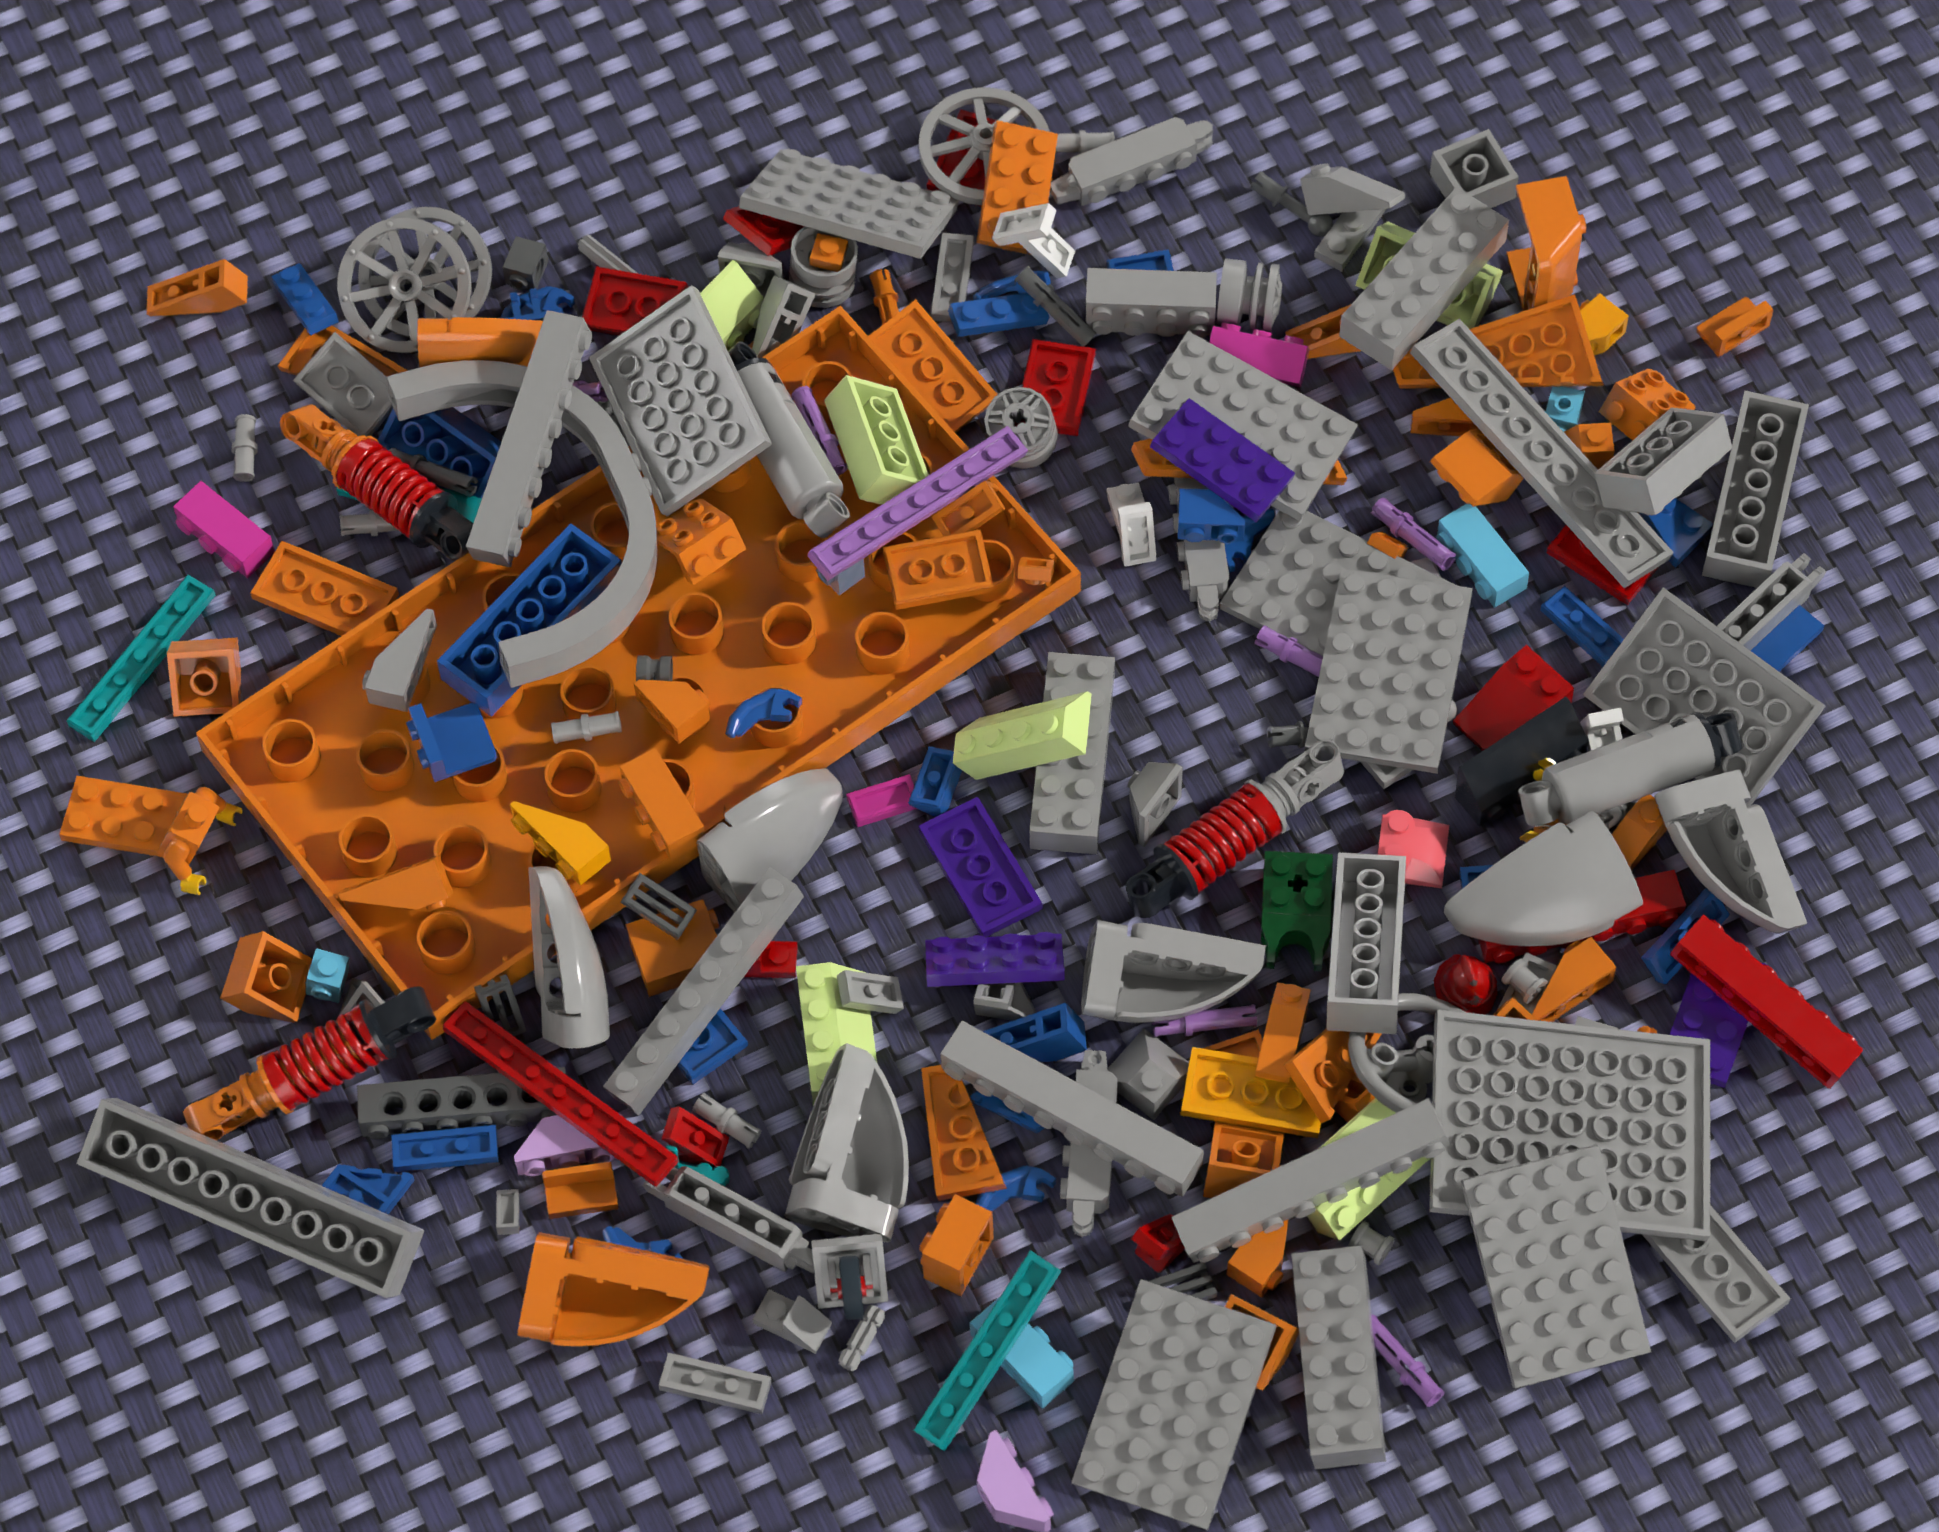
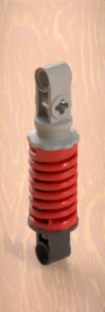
M1320 740L1297 758L1286 763L1282 769L1265 777L1263 783L1260 784L1252 779H1248L1238 791L1233 792L1229 798L1223 799L1219 806L1212 807L1209 813L1201 815L1199 820L1193 821L1189 828L1182 829L1179 835L1171 837L1164 844L1157 845L1153 850L1155 861L1130 877L1126 883V891L1133 914L1140 918H1149L1156 915L1162 908L1180 895L1188 900L1195 899L1204 888L1209 886L1208 884L1215 882L1216 876H1223L1226 869H1233L1236 862L1244 861L1246 854H1253L1256 847H1263L1271 839L1286 832V817L1298 813L1300 807L1314 800L1319 793L1342 778L1344 769L1338 745L1331 740Z

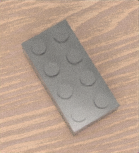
M1087 268L1086 324L1100 335L1111 332H1125L1131 336H1138L1143 333H1157L1159 336L1171 337L1175 334L1186 335L1189 331L1200 338L1211 335L1212 328L1215 326L1217 272Z
M1670 408L1594 473L1603 507L1618 509L1623 512H1640L1646 515L1660 513L1675 497L1680 496L1690 484L1701 478L1704 472L1712 465L1718 463L1733 448L1724 414Z

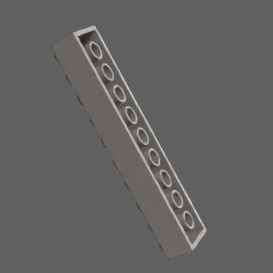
M118 1098L101 1099L77 1164L385 1298L400 1295L425 1231Z

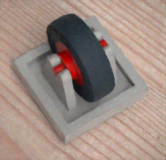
M882 1234L811 1241L818 1309L843 1306L845 1318L852 1320L863 1318V1304L888 1302Z

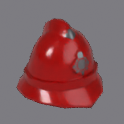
M1454 954L1439 965L1433 980L1436 997L1462 1009L1466 1013L1486 1015L1492 1010L1498 994L1497 980L1490 967L1475 956Z

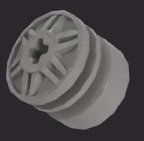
M806 226L796 233L791 245L789 281L815 293L811 304L812 307L828 308L839 305L849 298L855 285L858 252L856 241ZM817 233L849 240L841 271L835 272L809 266L810 255Z
M1225 258L1219 292L1217 326H1221L1222 323L1239 326L1242 315L1246 314L1249 315L1250 330L1256 329L1258 316L1264 317L1263 331L1271 332L1276 317L1279 314L1281 301L1280 265L1271 264L1269 278H1263L1264 263L1259 262L1254 276H1247L1246 261Z
M1015 387L1006 389L993 398L987 407L984 420L988 437L1008 426L1028 450L1024 457L1011 464L1010 467L1027 469L1036 467L1046 461L1056 448L1058 432L1051 407L1044 396L1031 388ZM1022 419H1025V424L1020 423ZM1014 422L1020 423L1018 427L1014 426Z

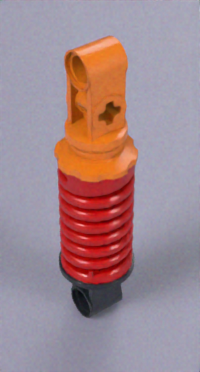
M312 404L292 410L281 416L280 428L284 436L304 449L312 458L320 461L324 468L332 472L333 484L336 487L348 492L368 509L373 510L387 523H390L395 529L400 530L415 546L426 548L433 545L451 560H457L469 553L466 544L474 523L457 512V499L452 494L437 487L433 482H429L426 477L420 475L415 469H411L407 463L394 456L392 452L384 448L373 436L361 435L358 437L354 432L346 430L340 423L328 417Z
M422 987L408 988L377 1007H374L371 1002L365 999L349 1012L339 1015L337 1022L334 1020L327 1021L325 1024L326 1029L323 1026H318L314 1029V1035L311 1032H307L302 1036V1040L299 1038L292 1040L291 1047L284 1044L280 1047L279 1051H271L266 1055L258 1056L256 1058L258 1067L256 1071L251 1074L246 1072L240 1075L239 1080L220 1089L203 1100L190 1104L183 1110L188 1128L217 1141L223 1135L246 1125L257 1117H267L270 1115V1111L279 1107L286 1115L290 1114L300 1104L309 1102L310 1098H317L322 1092L330 1091L333 1085L339 1086L344 1083L345 1079L350 1080L354 1078L356 1073H364L367 1071L368 1066L375 1067L379 1064L380 1060L396 1058V1043L417 1032L428 1029L436 1022L435 1014Z

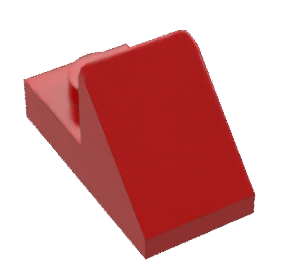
M770 941L744 977L796 978L798 943L792 941Z
M674 1107L670 1110L661 1140L678 1149L680 1161L696 1165L708 1163L714 1169L721 1166L730 1137L685 1109Z
M1170 1213L1138 1228L1131 1238L1138 1244L1135 1249L1136 1255L1158 1273L1164 1271L1185 1249L1171 1218L1173 1215Z

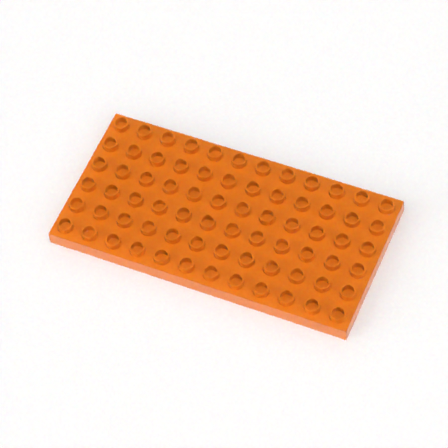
M841 305L762 357L771 362L790 396L800 387L808 386L811 388L831 434H834L836 437L837 435L824 399L846 375L898 390L928 475L970 450ZM838 443V446H837V447H838V449H839V452H840V454H841V456H842L844 462L846 463V460H845V457H844V455H843L841 446H840V444ZM629 445L628 447H629V450H630V452H631V454H632L633 452H632V449H631V447H630V445ZM756 455L691 500L704 499L730 516L744 542L746 550L695 585H692L686 580L675 555L657 544L655 577L642 608L630 625L613 642L586 661L561 673L523 684L492 717L480 709L496 750V760L434 782L430 769H423L417 754V750L421 749L419 740L412 741L406 725V722L411 720L409 709L408 712L369 704L366 690L362 688L365 672L367 670L371 671L375 658L426 609L434 610L437 627L409 707L421 703L426 717L429 718L472 703L441 680L437 660L570 523L623 562L629 533L624 517L599 465L532 510L530 524L528 527H524L521 535L522 545L520 553L517 557L513 558L511 567L474 560L470 553H467L196 732L205 756L394 994L397 996L400 992L411 987H422L436 1017V1022L424 1031L433 1040L444 1032L442 1025L464 1001L476 1009L481 1007L474 988L475 986L481 984L482 988L488 986V981L494 980L497 983L501 981L500 976L505 974L511 985H513L534 970L528 867L547 866L554 869L557 868L556 862L550 856L544 857L539 853L533 844L534 840L527 833L522 835L511 822L513 816L510 807L513 801L586 823L608 845L611 861L580 886L572 877L569 880L566 879L590 930H592L626 907L620 902L639 873L659 884L699 856L698 846L672 860L669 859L665 850L661 852L657 850L650 836L653 831L649 824L642 825L634 810V807L637 806L632 797L627 799L620 789L618 781L622 779L621 765L656 748L704 825L705 834L720 822H724L731 827L725 820L724 815L735 805L781 779L804 771L827 768L1081 592V572L996 477L992 476L986 481L995 483L998 486L999 490L996 494L1005 510L975 530L981 529L994 592L904 609H895L883 547L943 536L933 518L929 516L864 558L865 577L839 596L830 585H826L820 579L816 571L817 567L807 555L811 549L875 510L881 504L859 499L850 471L847 468L838 477L844 489L841 500L848 508L850 516L826 538L818 537L807 526L804 519H798L791 515ZM653 495L650 496L654 507L656 527L662 520L671 518L684 508L682 506L671 515L666 516L660 512ZM1021 557L1054 560L1051 582L1045 581V584L1032 585L1026 583L1025 579H1017ZM638 655H647L651 659H659L661 656H672L673 681L687 682L695 691L700 689L710 702L708 706L710 721L680 744L636 699L634 683L636 682ZM775 688L789 690L802 697V705L799 708L792 704L784 707L792 712L790 722L758 721L741 737L729 738L725 734L729 716L743 701L757 694ZM619 712L622 732L620 733L615 732L594 736L591 741H585L582 738L563 741L557 744L554 743L551 723L553 722L558 723L579 719L582 714H588L590 717ZM438 855L453 890V894L445 899L447 905L432 911H428L426 906L416 910L341 901L338 895L346 888ZM640 884V886L638 887V889H640L644 893L649 891V889L643 886L642 884ZM633 895L631 899L636 900L637 897ZM547 912L545 921L547 926H550L551 924ZM555 943L548 948V959L557 954ZM492 995L486 997V998H487V1001H490L491 999H493V998H492Z

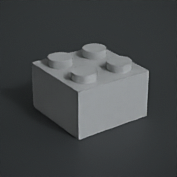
M1489 129L1432 152L1430 174L1445 199L1456 187L1490 208L1516 198L1517 192L1515 188L1518 185L1519 177Z

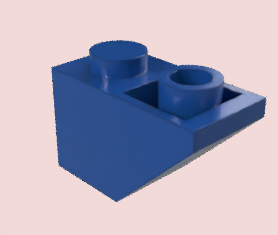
M1180 488L1178 539H1185L1189 542L1216 540L1227 544L1236 541L1244 542L1245 519L1226 501L1210 489Z

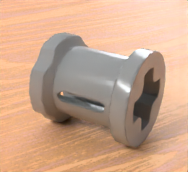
M1521 958L1510 966L1501 981L1505 985L1510 984L1524 996L1523 1001L1530 1004L1545 989L1548 981L1544 978L1539 979L1525 966L1526 962Z
M1363 1221L1356 1229L1348 1247L1362 1245L1364 1253L1374 1258L1375 1264L1380 1265L1390 1252L1395 1239L1391 1236L1384 1237L1369 1228V1223Z

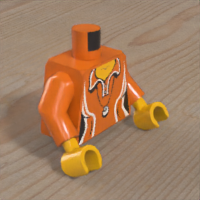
M207 787L198 788L195 793H188L156 853L164 858L175 876L181 880V891L195 895L201 894L199 892V884L206 885V878L202 875L192 874L189 864L199 849L215 816L221 822L236 826V823L233 822L234 814L236 812L242 814L243 812L242 808L227 803L222 797Z

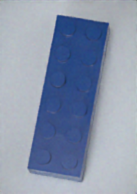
M570 523L437 660L441 680L470 702L477 704L482 711L492 717L522 686L510 687L500 663L498 642L555 625L584 609L613 580L622 564L621 559Z

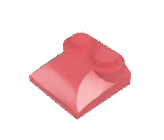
M1393 810L1387 814H1382L1378 855L1406 856L1405 884L1442 888L1449 825L1413 818L1403 810Z

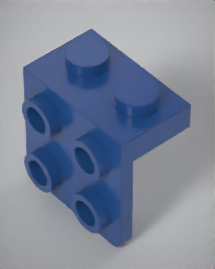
M421 703L409 707L411 720L406 722L412 741L419 740L421 749L417 750L420 763L423 769H430L434 782L496 760V750L477 704L469 703L429 718L426 717Z

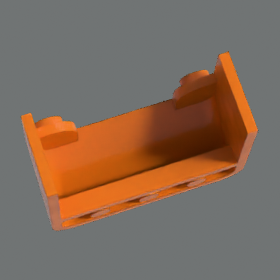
M1567 176L1518 184L1515 188L1532 242L1530 248L1508 251L1506 253L1523 311L1568 297L1572 294L1574 286L1578 285L1576 269L1582 234L1586 233V222L1583 214L1578 215Z

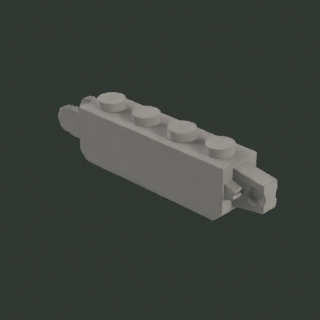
M1174 117L1074 156L1068 165L1069 173L1051 182V195L1057 204L1079 200L1081 206H1084L1091 202H1100L1105 197L1119 191H1128L1135 185L1147 180H1156L1163 174L1175 169H1184L1193 162H1196V154L1205 151V149L1208 150L1213 145V124L1208 122V120H1200V122H1194L1186 126L1184 120Z
M1174 477V485H1168L1170 505L1176 504L1177 513L1172 514L1174 533H1178L1180 488L1208 489L1194 478ZM1181 539V542H1176L1178 562L1184 561L1185 570L1180 571L1182 590H1188L1190 602L1197 601L1198 612L1202 621L1210 622L1218 616L1219 599H1223L1229 590V572L1225 545L1216 540L1189 542Z
M1805 553L1792 564L1784 562L1717 627L1751 651L1797 606H1801L1809 598L1811 590L1822 580L1826 570L1819 566L1807 577L1801 573L1811 560Z
M1085 1050L1081 1070L1076 1069V1082L1117 1103L1118 1078L1107 1070L1106 1051ZM1071 1142V1146L1064 1145L1063 1166L1069 1167L1068 1178H1061L1060 1199H1066L1067 1211L1072 1212L1073 1231L1075 1234L1083 1237L1090 1235L1092 1232L1094 1213L1102 1214L1109 1208L1112 1161L1109 1162L1101 1159L1094 1153V1149L1083 1143L1076 1145Z
M681 1166L679 1170L674 1167L665 1177L671 1181L668 1187L662 1184L654 1187L646 1180L642 1186L648 1193L665 1201L666 1208L774 1267L786 1272L788 1268L793 1270L796 1265L811 1273L814 1272L812 1250L807 1247L809 1241L802 1237V1231L796 1225L687 1166Z

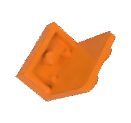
M1646 369L1616 382L1600 408L1599 413L1633 441L1670 408L1694 410L1695 405L1689 401L1685 393L1676 390L1670 385L1661 373L1652 369Z
M704 499L687 503L681 511L671 518L662 520L656 527L657 544L675 555L686 580L692 585H695L746 550L733 519Z

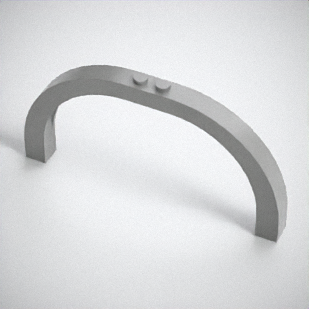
M484 360L454 361L420 367L387 376L389 399L399 421L458 406L498 405L513 408L527 367L506 362ZM573 385L571 388L572 400L568 409H564L561 417L562 426L577 436L597 459L628 529L627 550L613 580L584 609L555 625L498 642L500 663L511 688L566 671L603 650L630 625L638 614L650 592L655 577L657 530L654 507L650 498L652 495L650 482L647 476H641V465L636 452L631 454L618 426L608 413L591 397Z

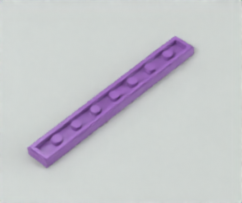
M1006 426L809 551L807 556L826 580L829 581L955 501L984 480H988L1026 455L1028 450L1013 431Z

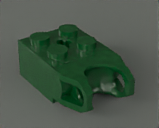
M1265 851L1261 944L1266 945L1267 969L1275 968L1278 953L1283 947L1297 944L1306 948L1310 953L1311 961L1314 964V971H1322V959L1329 947L1331 931L1333 854Z

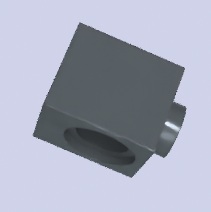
M516 236L502 267L505 284L521 291L537 289L549 262L546 244Z

